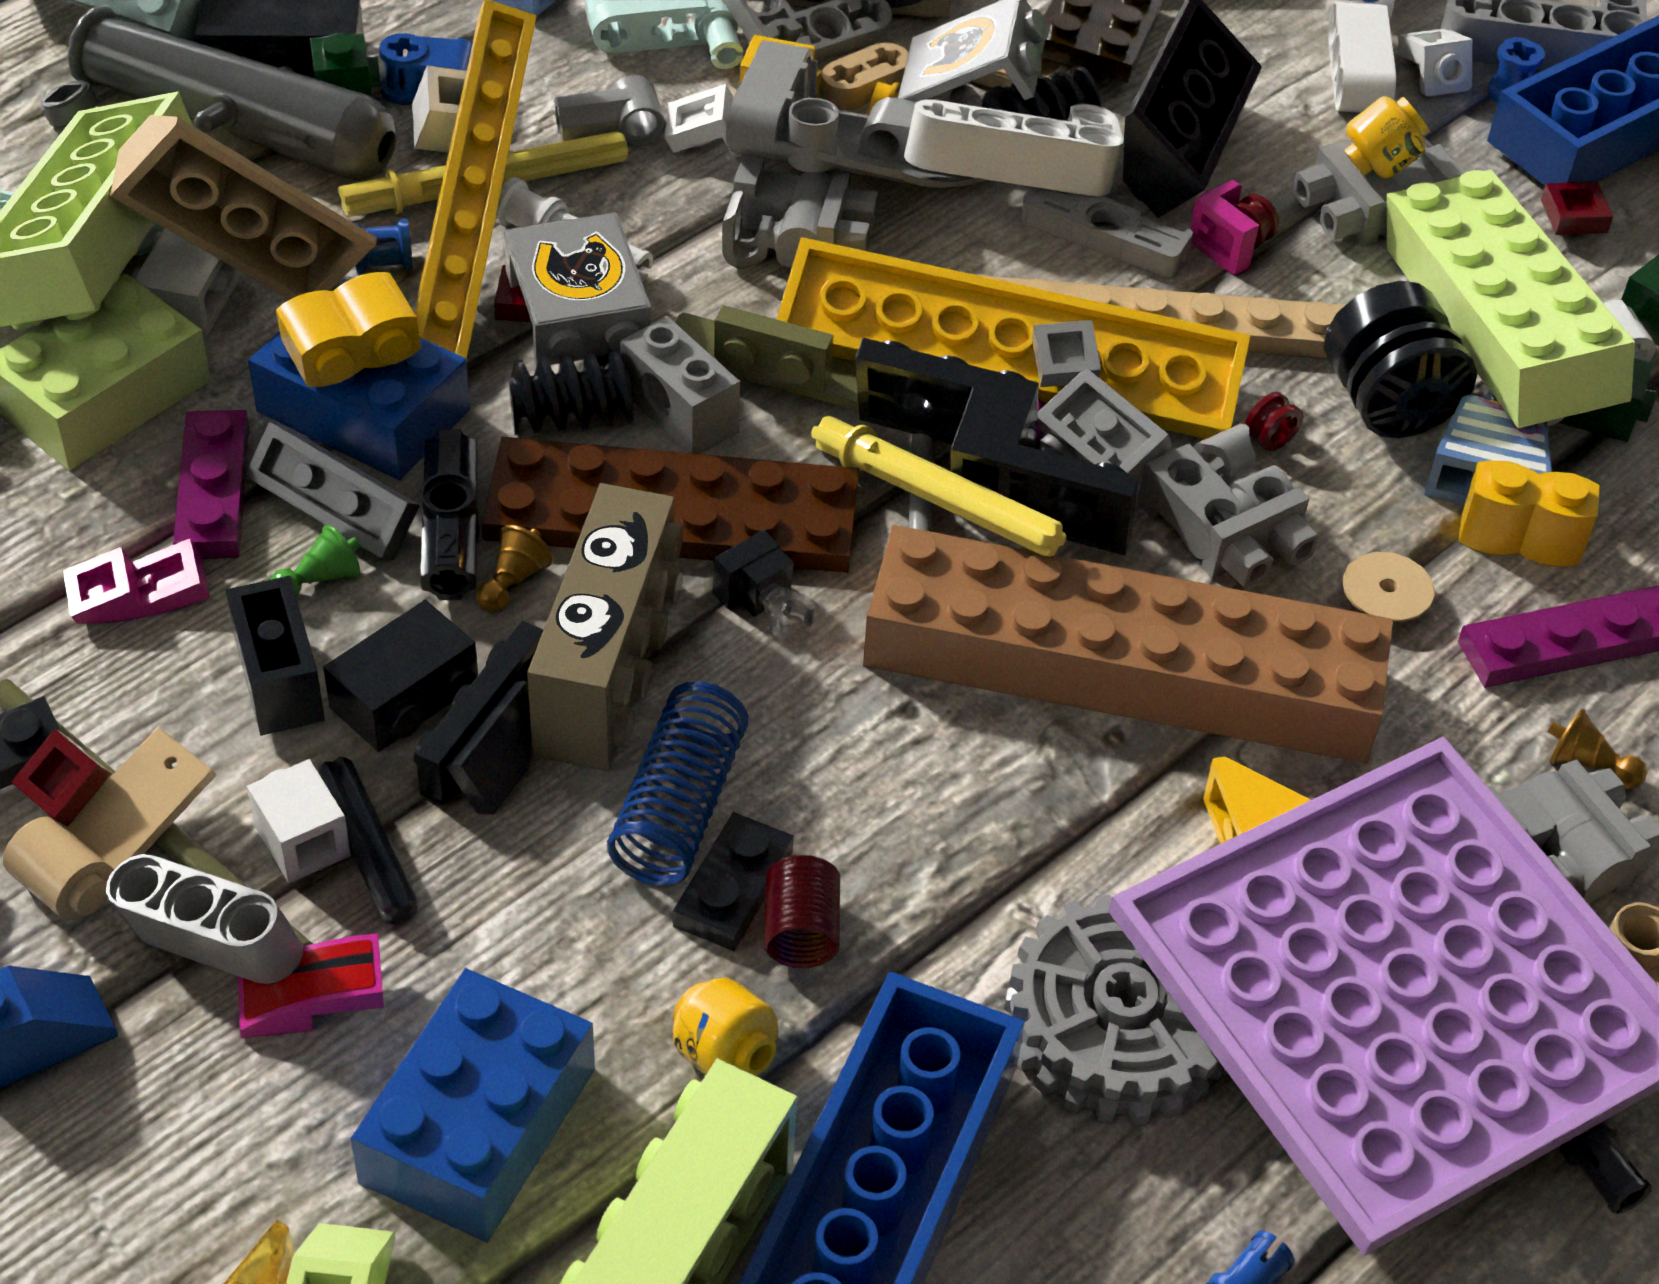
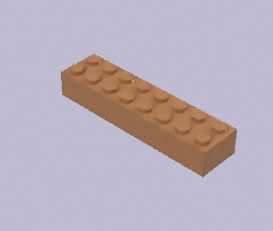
M892 525L867 613L863 666L1368 764L1383 715L1393 619L1057 555L1045 557L1030 550Z

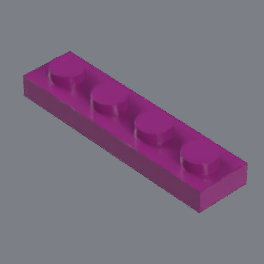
M1659 585L1463 625L1458 643L1484 688L1659 651Z

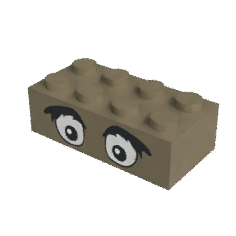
M604 483L599 484L527 672L533 757L609 772L617 747H628L635 720V711L631 709L634 698L644 699L647 693L652 668L651 661L648 658L651 650L660 651L662 649L668 624V615L664 611L667 603L677 604L683 584V568L676 567L675 562H677L681 551L684 528L683 525L674 523L673 496Z

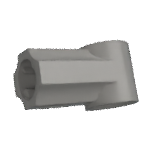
M641 75L622 77L613 84L610 90L559 96L554 99V114L560 142L618 131L624 134L628 144L645 146L658 140L665 130L666 123L654 85L648 78Z

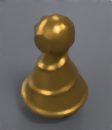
M506 525L500 530V547L497 553V565L493 580L482 582L475 593L476 602L481 610L490 614L502 611L508 605L510 598L507 588L516 583H521L523 579L531 574L538 573L542 568H547L553 564V553L549 546L540 538L542 535L538 530L531 529L529 531L516 525Z
M1584 708L1578 711L1567 728L1553 721L1547 732L1560 739L1550 757V764H1565L1577 759L1583 767L1594 768L1595 770L1611 768L1624 783L1625 789L1628 790L1639 787L1645 782L1648 773L1646 763L1639 756L1631 754L1620 757L1606 741L1604 734H1601L1589 719V715L1586 714Z

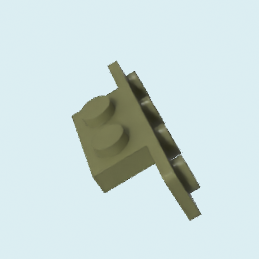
M725 305L721 307L715 320L689 313H681L675 321L681 329L736 378L859 411L856 362L833 357L834 335Z

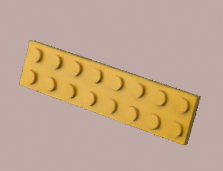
M803 237L800 239L776 318L780 321L834 335L833 357L855 361V356L863 337L880 342L892 340L900 342L914 351L938 357L944 355L955 356L964 360L969 365L996 372L1003 370L1013 371L1021 374L1027 380L1039 382L1032 342L1034 325L1092 320L1101 366L1100 379L1161 429L1204 439L1232 427L1251 336L1236 331ZM1039 382L1038 399L1047 404L1066 385L1040 387Z

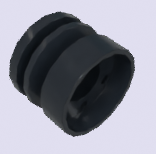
M1395 281L1377 285L1355 296L1337 312L1326 329L1323 348L1343 387L1347 388L1352 403L1358 409L1367 429L1380 437L1404 438L1422 434L1449 419L1455 413L1461 398L1471 395L1474 391L1478 375L1474 360L1467 348L1463 346L1458 333L1451 329L1448 317L1434 294L1420 283Z

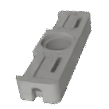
M1031 187L1023 198L1021 222L1023 224L1166 278L1174 277L1179 271L1180 262H1185L1189 256L1193 232L1189 228L1182 232L1142 217L1143 211L1103 196L1088 197L1081 194ZM1106 222L1118 226L1119 229L1104 230L1097 228L1093 224Z

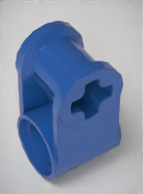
M396 33L387 36L379 44L380 58L385 63L386 74L381 81L382 96L394 104L412 105L426 66L467 71L473 43L461 38L421 37L408 33ZM403 49L408 50L407 56H403ZM404 81L405 88L401 89L400 84Z

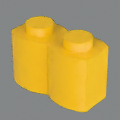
M373 272L360 275L343 283L334 291L308 292L288 300L276 309L281 340L307 387H323L340 383L354 376L364 367L379 368L393 365L409 358L421 349L417 317L392 275L388 272Z
M1488 460L1478 462L1462 510L1459 542L1473 550L1487 554L1513 555L1519 553L1532 561L1549 566L1572 567L1580 565L1598 516L1600 485L1573 473L1545 472L1538 474L1525 466L1510 461Z

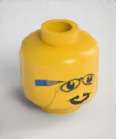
M727 977L712 979L689 988L678 1001L673 1013V1044L679 1054L706 1075L717 1058L754 1076L761 1074L769 1067L777 1049L778 1018L770 1005L742 984Z

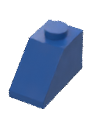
M9 965L0 969V1088L118 1037L116 1028L90 976Z

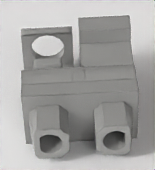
M1425 138L1427 145L1425 153L1419 157V160H1415L1394 178L1383 179L1373 170L1363 176L1344 152L1345 149L1352 145L1348 139L1336 146L1330 143L1318 148L1316 166L1296 173L1294 197L1304 208L1325 202L1326 205L1322 206L1320 215L1323 231L1332 241L1353 235L1364 248L1377 243L1379 235L1387 236L1388 193L1408 189L1411 185L1417 183H1435L1457 178L1466 172L1440 144L1432 146Z
M743 155L733 181V195L722 224L723 257L731 266L743 269L762 262L767 257L769 248H774L779 264L785 267H792L801 237L868 251L870 230H874L877 221L878 192L850 189V172L834 170L831 177L823 172H806L801 175L766 171L764 170V157ZM746 230H754L757 233L755 237H752Z
M1241 423L1196 443L1194 447L1186 444L1146 462L1137 504L1150 518L1160 514L1179 533L1188 551L1196 558L1203 560L1201 568L1211 579L1228 572L1246 589L1261 582L1270 573L1274 559L1269 555V552L1276 549L1289 564L1294 566L1313 555L1319 536L1304 518L1310 498L1299 487L1294 489L1290 480L1277 466L1273 465L1263 470H1256L1254 468L1256 456L1250 442L1249 426ZM1211 454L1218 456L1212 462H1206ZM1177 468L1175 479L1172 480L1168 472Z
M1576 759L1561 765L1558 773L1553 771L1542 773L1524 785L1498 793L1493 785L1488 786L1491 792L1546 855L1550 854L1548 858L1587 903L1593 902L1609 894L1611 891L1617 893L1629 888L1640 867L1655 858L1659 853V824L1652 816L1641 815L1629 820L1623 814L1620 808L1627 796L1624 783L1611 768L1588 773Z

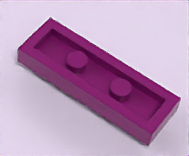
M247 410L186 411L173 545L190 538L201 553L202 559L240 557L246 478L244 475L246 473L249 438Z

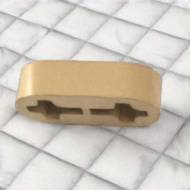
M879 43L827 64L822 70L821 98L835 104L839 110H851L871 102L878 82L889 85L898 82L901 87L909 52L897 44Z

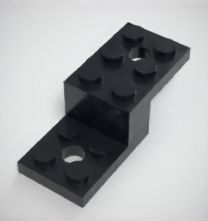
M862 338L855 356L859 420L911 434H924L934 440L952 444L951 472L1061 522L1063 525L1062 532L1066 534L1067 541L1123 556L1126 555L1132 537L1139 476L1126 473L1125 470L1114 464H1092L1066 457L1062 452L1053 448H1035L1039 382L1027 380L1021 374L1013 371L1003 370L996 372L969 365L964 360L955 356L944 355L938 357L914 351L897 341L886 340L880 342Z

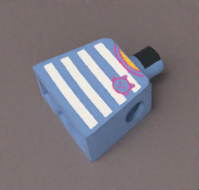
M1490 390L1486 393L1485 398L1474 395L1462 397L1438 446L1424 496L1465 504L1477 463L1481 461H1510L1525 466L1538 474L1552 472L1547 422L1517 428Z

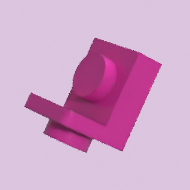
M1232 179L1213 190L1205 191L1196 198L1192 208L1193 218L1190 229L1193 232L1191 244L1235 276L1250 267L1259 224L1233 206L1239 203L1242 185Z

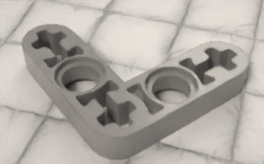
M722 0L750 42L753 35L813 45L815 46L814 60H818V62L875 44L881 40L892 19V10L885 0H833L794 13L786 0H761L770 10L766 13L752 10L745 0ZM824 24L831 27L836 32L838 38L828 39L822 37L815 31L814 25Z

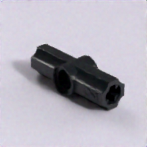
M439 429L437 435L432 439L425 440L424 482L420 490L422 510L420 581L422 590L436 595L439 600H461L468 591L476 589L477 541L480 534L477 507L478 443L477 439L469 438L463 434L461 429Z

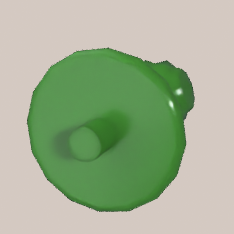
M326 524L313 546L304 554L302 561L295 571L290 568L276 570L269 580L290 576L297 597L302 590V583L312 584L313 582L334 581L335 579L344 578L356 579L360 576V566L354 551L360 548V544L355 537L347 541L334 526Z

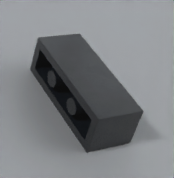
M201 0L195 32L196 43L277 68L289 66L297 74L315 78L310 38L327 37L336 33L346 35L364 33L361 1Z

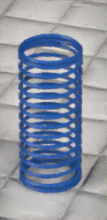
M703 681L685 682L675 686L669 694L667 705L662 710V716L657 722L653 738L648 743V749L643 755V761L638 766V772L633 778V784L629 788V794L625 798L624 806L619 812V818L614 823V830L607 840V853L613 863L626 875L640 882L669 886L684 881L690 874L692 864L694 863V855L699 851V843L703 840L704 831L708 828V820L712 817L713 808L717 805V797L722 793V785L727 781L726 775L731 770V763L735 759V752L739 749L740 740L744 737L748 727L749 715L743 703L726 689ZM687 691H700L712 694L730 704L738 715L727 705L712 698L698 695L676 697ZM689 700L711 703L730 714L738 724V729L735 730L734 726L725 718L708 709L693 706L675 707V705ZM692 711L706 714L723 723L729 728L731 733L725 734L716 726L703 720L688 717L682 718L678 712ZM674 724L677 729H671L669 725ZM691 724L701 725L715 733L703 731ZM675 734H683L697 743L715 747L721 753H711L708 749L695 743L680 740ZM669 735L673 740L667 741L665 736ZM670 745H679L692 754L712 759L716 764H706L694 756L676 752ZM664 746L668 752H662L660 747ZM723 747H729V751H726ZM667 756L676 757L688 765L705 769L712 776L701 775L699 772L686 766L673 764ZM660 757L665 763H657L656 758ZM719 758H724L725 761L721 763ZM662 768H670L683 776L700 780L707 787L696 786L680 777L668 775ZM656 769L660 774L653 775L651 770ZM714 769H720V773L717 774ZM658 779L668 780L678 787L695 791L702 798H691L689 795L676 789L665 787ZM651 780L656 786H648L646 782ZM715 780L716 784L712 785L710 781ZM653 791L665 792L675 799L692 804L697 809H686L672 801L661 799ZM710 791L711 796L707 797V795L704 792ZM647 792L652 798H643L641 793ZM642 803L647 809L639 810L637 804ZM649 803L661 804L670 810L683 813L692 821L680 820L670 814L658 811ZM699 803H706V807L702 808ZM701 814L702 819H697L695 815ZM637 815L642 821L634 822L632 816ZM645 815L657 816L664 821L679 825L686 832H676L661 824H656ZM689 826H696L697 830L693 831ZM631 834H640L657 845L674 849L680 856L666 855L653 851L639 843ZM625 835L638 849L650 856L670 861L683 860V865L679 867H662L649 863L633 854L624 845L620 836ZM683 837H691L692 842L688 843ZM615 840H617L620 848L632 860L643 865L644 867L659 872H668L676 874L658 875L637 868L636 866L626 861L619 854L615 847Z

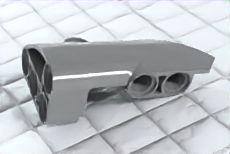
M762 40L730 106L726 127V143L731 152L737 155L764 157L766 160L789 163L795 169L803 172L818 173L826 170H836L923 187L950 188L986 181V179L929 171L918 168L906 161L904 154L914 107L918 101L884 98L875 103L869 115L840 111L830 101L816 98L818 60H813L812 48Z

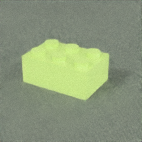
M125 273L113 284L101 302L100 308L92 315L78 320H69L66 316L50 318L0 348V416L62 466L71 471L211 381L202 329Z

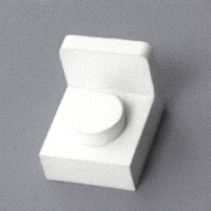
M1446 29L1398 35V55L1417 63V68L1420 69L1421 94L1430 97L1464 92L1471 89V38Z
M726 84L668 103L664 138L673 153L691 147H702L719 138H723L727 145V120L734 97ZM731 152L734 158H739L743 156Z

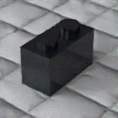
M285 576L226 589L234 638L260 736L325 721L318 672L291 577Z
M425 599L323 666L329 708L379 753L399 738H405L413 734L425 720L452 703L456 693L464 684H471L478 676L476 642Z

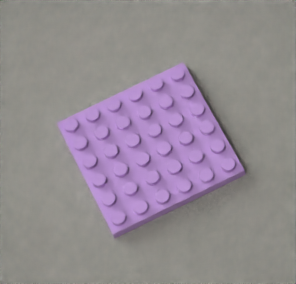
M1444 736L1112 896L1108 909L1110 915L1363 1256L1659 1090V986Z

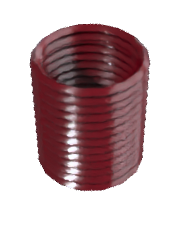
M793 855L773 863L766 872L764 950L770 958L781 965L792 968L817 967L832 960L839 952L841 874L836 866L827 860L813 855Z

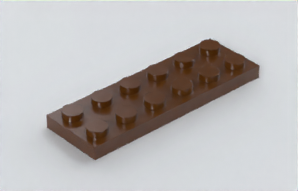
M501 436L481 523L483 540L500 542V530L506 525H516L529 531L531 529L538 530L542 535L540 538L548 546L575 548L599 484L604 483L674 497V523L681 524L684 528L682 547L678 558L714 561L716 556L765 530L779 544V548L794 562L793 568L848 573L859 468Z

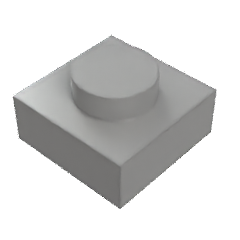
M1092 320L1034 325L1032 342L1040 387L1067 385L1085 367L1100 378L1101 366Z

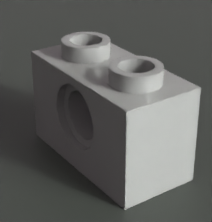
M668 316L620 340L621 359L629 370L633 403L687 453L700 454L739 432L740 381Z

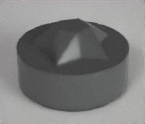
M77 80L63 84L49 92L42 99L40 108L49 124L58 127L69 124L78 111L95 108L98 104V99L88 82Z

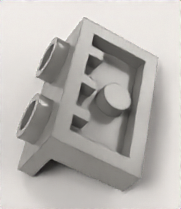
M1086 367L1038 411L1037 422L1044 437L1039 441L1041 447L1053 448L1062 452L1066 457L1092 464H1114L1125 470L1126 473L1139 477L1144 473L1146 462L1162 456L1172 447L1168 433Z

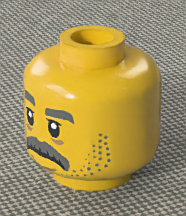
M1381 97L1347 124L1346 133L1352 145L1345 149L1344 152L1363 176L1373 170L1383 179H1392L1425 153L1427 145L1424 136L1430 130L1418 112L1404 97L1397 102L1389 97Z

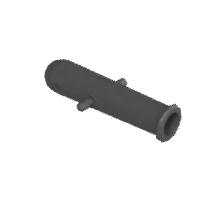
M109 7L91 8L78 20L71 34L67 60L71 76L76 81H86L90 86L102 84L138 99L179 92L189 118L194 120V126L204 133L218 129L344 178H364L379 174L389 164L395 151L398 136L397 125L392 115L382 104L369 95L297 74L289 66L277 68L123 21Z

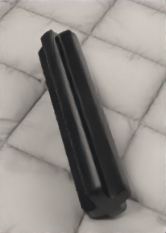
M342 756L333 762L325 761L319 767L318 773L345 815L350 850L382 920L388 924L395 925L402 919H411L418 910L416 905L417 897L353 762Z

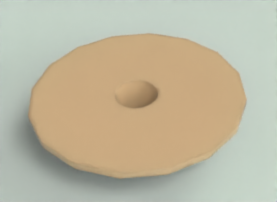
M1372 552L1357 557L1348 564L1342 578L1344 593L1353 606L1365 614L1391 618L1393 622H1404L1420 617L1430 609L1435 596L1433 580L1426 570L1412 559L1393 552Z

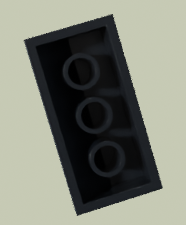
M1184 0L1125 116L1123 181L1131 189L1133 195L1143 202L1157 218H1160L1206 189L1262 69V65L1203 0Z

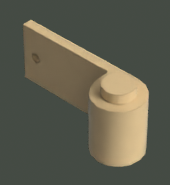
M157 727L94 794L68 827H63L59 822L47 816L36 818L19 829L7 844L3 854V866L11 876L59 917L70 920L93 914L102 907L108 898L106 885L113 870L130 857L144 854L217 774L160 727ZM177 762V765L173 767L172 764Z

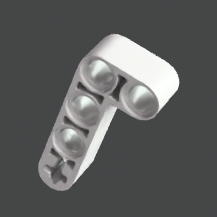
M928 99L920 100L915 104L904 158L910 164L929 171L1088 196H1106L1111 191L1124 139L1115 114L1099 106L1088 104L1074 105L1070 109L1068 121Z

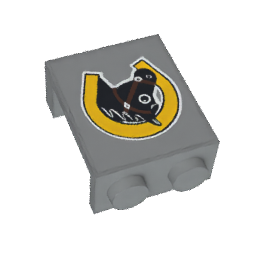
M1001 0L913 37L898 98L913 101L929 99L949 102L953 88L1003 68L1024 100L1034 97L1038 74L1042 68L1041 58L1044 43L1048 37V29L1044 17L1039 10H1032L1026 0Z
M617 212L504 230L506 274L511 287L520 286L533 325L534 361L536 365L538 358H547L550 365L560 364L562 356H571L573 361L584 360L586 354L594 353L596 358L608 356L609 352L618 351L621 354L620 340L651 325V305Z

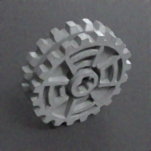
M1110 895L1096 896L1094 907L1086 909L1075 900L1064 905L1062 919L1057 920L1046 915L1037 922L1035 932L1038 939L1025 936L1019 946L1017 955L1020 962L1012 966L1009 983L1011 988L1007 989L1004 1010L1012 1013L1013 1017L1025 1021L1018 1066L1020 1070L1034 1069L1038 1073L1034 1087L1044 1096L1055 1091L1065 1096L1063 1109L1077 1114L1084 1107L1094 1109L1097 1122L1112 1124L1116 1114H1127L1133 1125L1148 1124L1151 1112L1159 1110L1168 1119L1180 1115L1184 1106L1183 1099L1186 1097L1199 1103L1207 1096L1210 1088L1207 1078L1219 1080L1224 1067L1108 912L1112 897Z

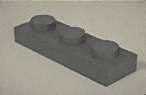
M269 421L244 475L323 524L334 526L348 539L355 537L361 547L382 559L395 560L420 507L418 503L286 425Z

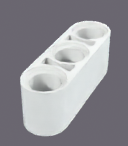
M1334 1L1330 14L1328 43L1336 111L1361 113L1381 97L1395 98L1396 70L1387 5Z

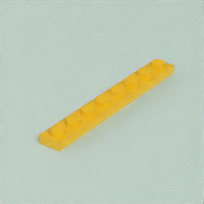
M484 0L479 12L414 310L421 338L466 358V360L537 16L491 0Z

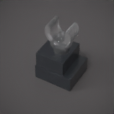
M765 530L715 557L712 593L727 609L740 602L753 617L765 611L770 618V629L781 640H788L790 620L786 617L787 615L798 616L807 626L813 625L815 611L813 602L804 594L791 592L794 562L779 548V544Z

